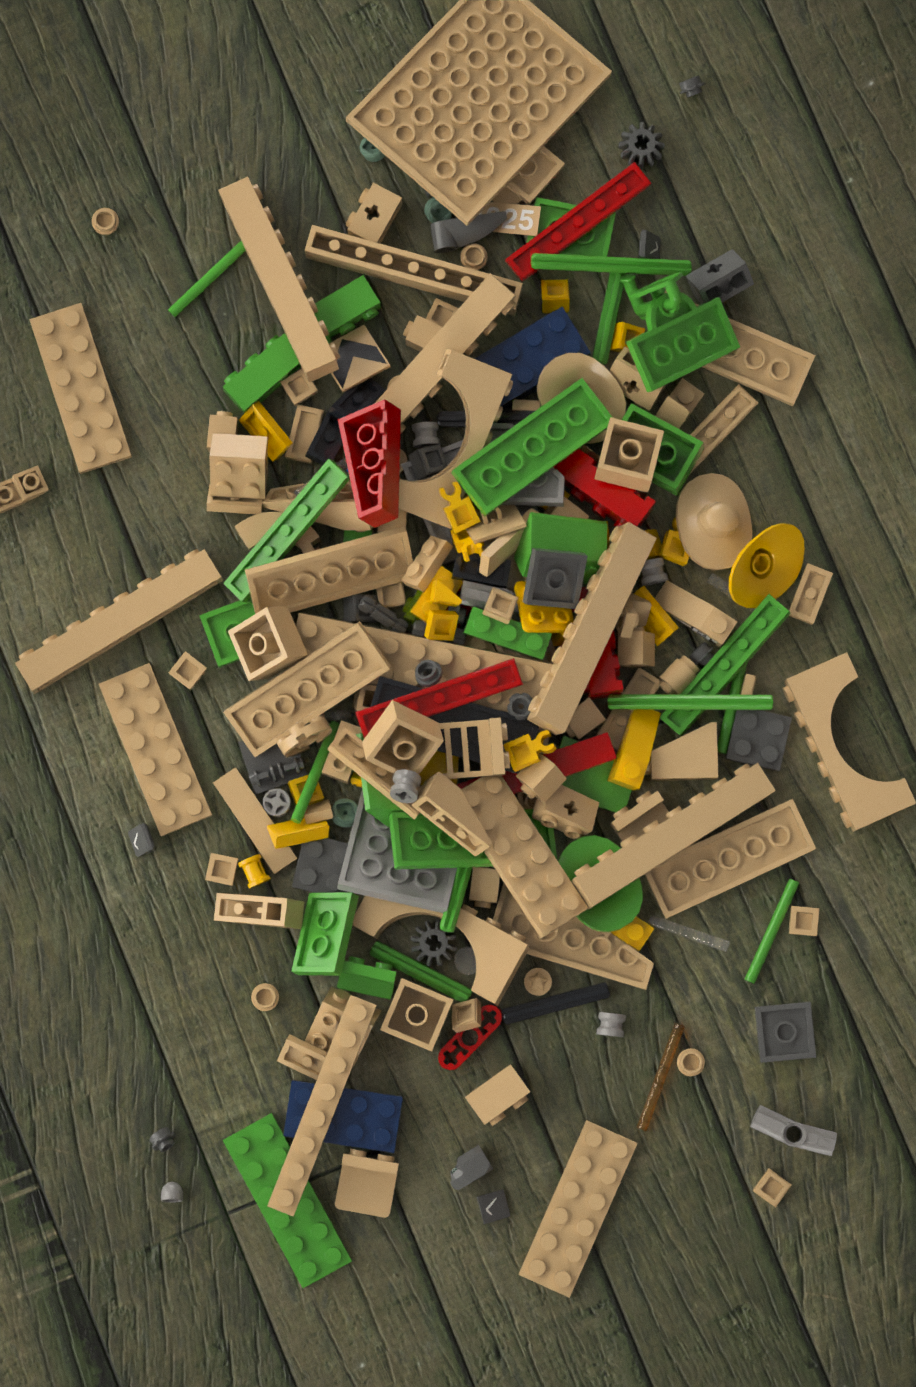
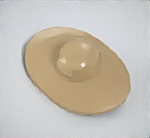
M566 353L555 357L543 368L537 384V394L541 407L583 378L613 418L622 420L624 417L626 401L623 390L609 370L596 359L582 353ZM607 429L587 444L603 441Z
M714 473L699 475L686 483L679 493L676 504L677 529L684 550L691 560L702 568L714 571L731 568L739 553L752 540L750 512L742 491L733 480L724 475Z

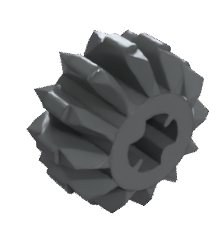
M640 122L638 130L633 124L629 125V132L623 131L621 134L624 141H620L618 144V148L624 150L620 155L621 158L626 159L630 157L628 161L629 166L635 161L639 162L638 167L640 169H643L644 162L650 167L654 166L653 159L660 160L662 154L659 151L664 150L665 147L664 143L659 142L662 139V133L653 134L655 130L654 125H651L648 130L644 129V122ZM641 141L642 145L645 142L647 144L646 149L641 150V147L637 149V142Z
M429 920L425 921L426 932L417 926L415 930L422 935L421 938L411 936L410 939L413 942L420 943L419 946L412 947L411 951L417 952L422 950V953L417 957V961L420 962L425 956H428L426 963L428 967L432 965V958H436L438 966H442L441 955L450 961L452 956L446 952V949L457 950V946L448 944V941H453L457 938L456 935L453 934L446 937L445 934L447 932L439 930L440 920L436 921L435 929H431ZM431 936H437L438 942L442 943L440 949L436 947L437 951H431L430 946L426 944V940L428 938L431 940Z

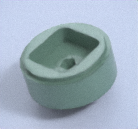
M364 137L360 143V152L365 159L370 162L383 159L385 155Z
M434 197L427 201L424 208L425 216L431 223L451 219L453 214Z
M346 798L336 801L332 807L333 822L340 827L353 826L358 805L353 800Z

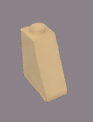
M711 722L653 750L645 775H650V781L717 780V722Z

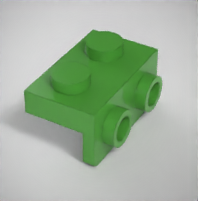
M352 956L348 957V961L344 960L342 973L337 984L339 989L385 999L392 998L397 972L391 971L392 965L376 962L375 967L364 965L365 959Z

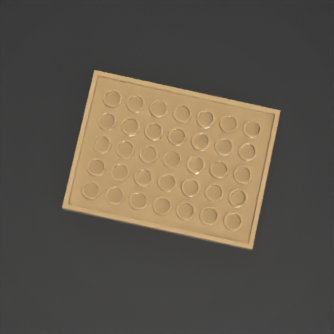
M459 0L346 117V122L468 226L611 76L612 71L529 0Z

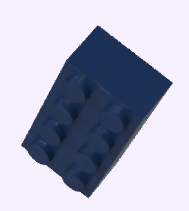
M560 307L475 359L512 374L510 379L513 381L511 391L508 396H503L500 404L503 410L512 406L514 400H522L537 391L539 375L543 368L555 357L566 353H582L590 356L591 352L564 308Z
M292 1080L283 1136L295 1137L315 1083ZM344 1088L323 1142L395 1153L403 1097Z

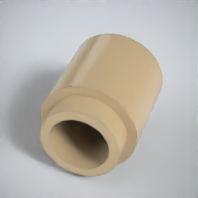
M683 655L680 659L677 658L659 677L662 681L659 686L667 694L680 695L696 677L699 668Z

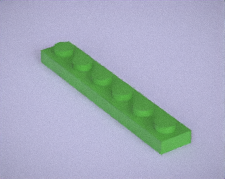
M328 459L223 584L239 600L247 602L251 595L245 570L282 560L350 480L349 475L333 460Z
M768 594L680 695H719L791 614L790 611ZM666 709L660 716V719L682 737L705 710Z

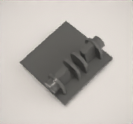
M244 741L238 742L255 795L286 785L290 780L307 775L300 754L288 758L283 755L276 743L254 757Z

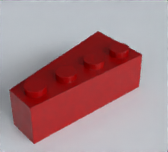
M384 399L338 419L358 519L374 528L399 517L401 409Z
M580 449L554 466L564 476L565 486L571 490L569 492L570 495L581 503L584 500L593 506L591 510L603 519L607 516L614 521V527L630 522L640 528L653 511L656 501L649 496L643 500L638 490L594 479L597 462Z
M586 587L581 588L579 601L582 598L585 599L588 593ZM614 631L583 693H587L588 698L591 700L606 698L610 694H622L623 683L618 677L620 676L619 660L614 651L616 649Z

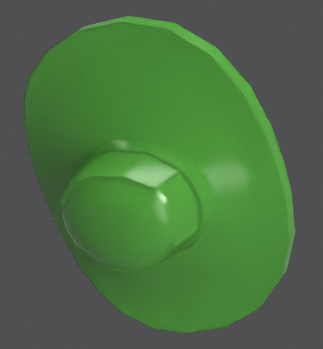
M596 835L585 836L570 843L562 851L558 862L569 879L573 880L576 877L574 873L576 870L587 863L590 867H593L599 863L597 857L610 849L615 853L621 848L607 838ZM636 879L576 917L586 926L596 931L612 932L620 930L631 923L640 912L643 901L640 879Z

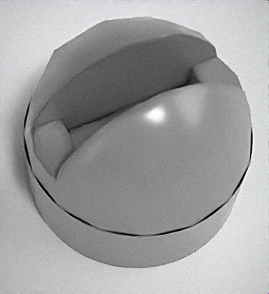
M176 1182L166 1183L161 1190V1201L170 1203L183 1202L181 1186Z

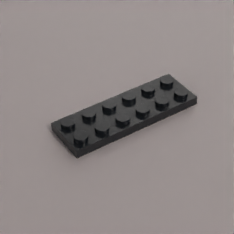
M379 676L371 707L424 688ZM472 702L428 717L438 723L501 718V724L506 723L508 736V740H503V745L526 734H529L532 740H534L539 729L538 725L527 719L517 720L514 715L511 716L509 713ZM477 726L467 727L469 760L480 763ZM450 728L452 755L463 758L461 728ZM441 729L444 741L437 751L446 753L444 729ZM511 763L510 768H505V771L518 774L521 771L519 770L515 772L511 766Z

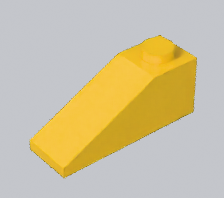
M632 709L616 754L617 759L614 760L607 780L608 782L632 791L640 789L649 764L660 712L652 709Z

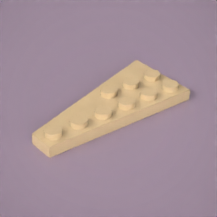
M503 884L493 920L502 924L500 930L510 935L513 930L526 937L525 943L530 947L527 952L528 955L640 989H647L654 965L648 958L611 934V932L593 930L582 923L577 917L540 938L506 884Z

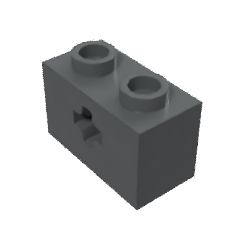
M733 249L686 275L694 297L701 304L720 297L721 302H724L754 285L746 262Z

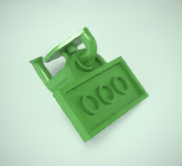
M682 272L666 276L639 290L635 282V274H626L620 278L635 314L642 320H646L647 332L626 341L647 392H652L740 348L720 297L713 298L696 307L691 298L684 293H680L676 281L683 277ZM650 293L653 300L643 302L641 296Z

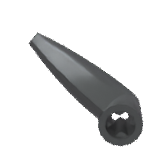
M506 211L477 215L468 226L458 218L432 223L430 228L434 252H452L459 247L480 240L493 232L507 219Z

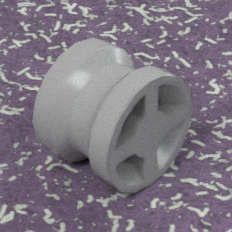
M437 422L413 424L412 432L415 433L413 447L420 449L440 444V439L436 433L439 430V424Z
M663 558L646 560L641 570L642 579L640 581L642 586L654 585L668 580L667 574L663 571Z
M406 769L395 771L393 775V782L395 784L391 787L390 796L401 803L415 802L418 798L417 787L420 786L421 776L414 771Z
M272 789L265 794L263 806L269 815L282 817L289 812L291 800L284 790Z
M599 1012L598 1018L601 1022L596 1034L624 1037L622 1024L626 1021V1015Z

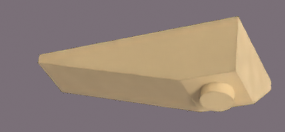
M350 480L315 520L317 523L342 530L366 532L372 529L371 525L358 519ZM302 483L270 489L262 502L263 507L283 513L306 484Z

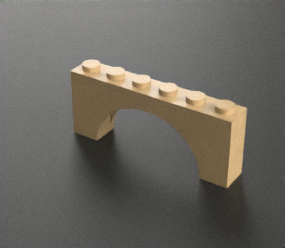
M446 349L437 375L447 380L456 389L463 402L466 415L464 439L455 458L436 475L416 481L399 479V509L451 529V525L443 510V507L450 504L440 496L439 488L443 487L447 495L453 494L454 487L452 482L458 481L451 474L452 470L490 444L493 435L490 429L493 422H497L501 416L503 407L500 404L503 396L509 395L513 381L510 380L512 374L456 351ZM461 487L460 498L462 499L468 495Z
M846 652L784 681L786 686L783 687V692L788 702L793 701L797 709L794 715L800 728L805 727L809 737L805 738L810 751L812 753L816 752L820 759L817 766L822 777H828L832 787L829 788V792L835 803L839 802L843 812L840 813L845 827H851L854 832L916 804V801L905 778L891 782L866 778L854 771L844 761L835 746L831 731V714L835 700L845 686L858 678Z
M365 896L355 913L352 926L378 940L386 928L402 918L414 915H429L442 919L443 913ZM463 904L456 927L469 940L476 958V976L471 991L498 1006L530 949L529 945L525 943L527 938L513 930L510 935L500 930L502 924L489 917L486 921L476 917L478 911Z

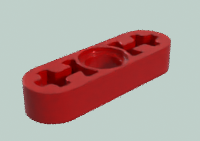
M485 1005L481 1008V1022L484 1019L482 1013L485 1010L489 1013L493 1010L496 1012L494 1017L496 1023L493 1025L489 1022L483 1027V1029L488 1031L484 1036L478 1027L472 1029L478 1034V1041L475 1045L468 1046L463 1043L462 1034L464 1031L456 1033L440 1050L438 1061L444 1069H457L500 1025L502 1014L496 1006ZM457 1039L460 1046L468 1050V1053L464 1056L460 1051L456 1055L458 1062L455 1065L453 1063L446 1065L443 1062L446 1058L443 1054L446 1050L451 1053L456 1049V1046L452 1045V1043Z

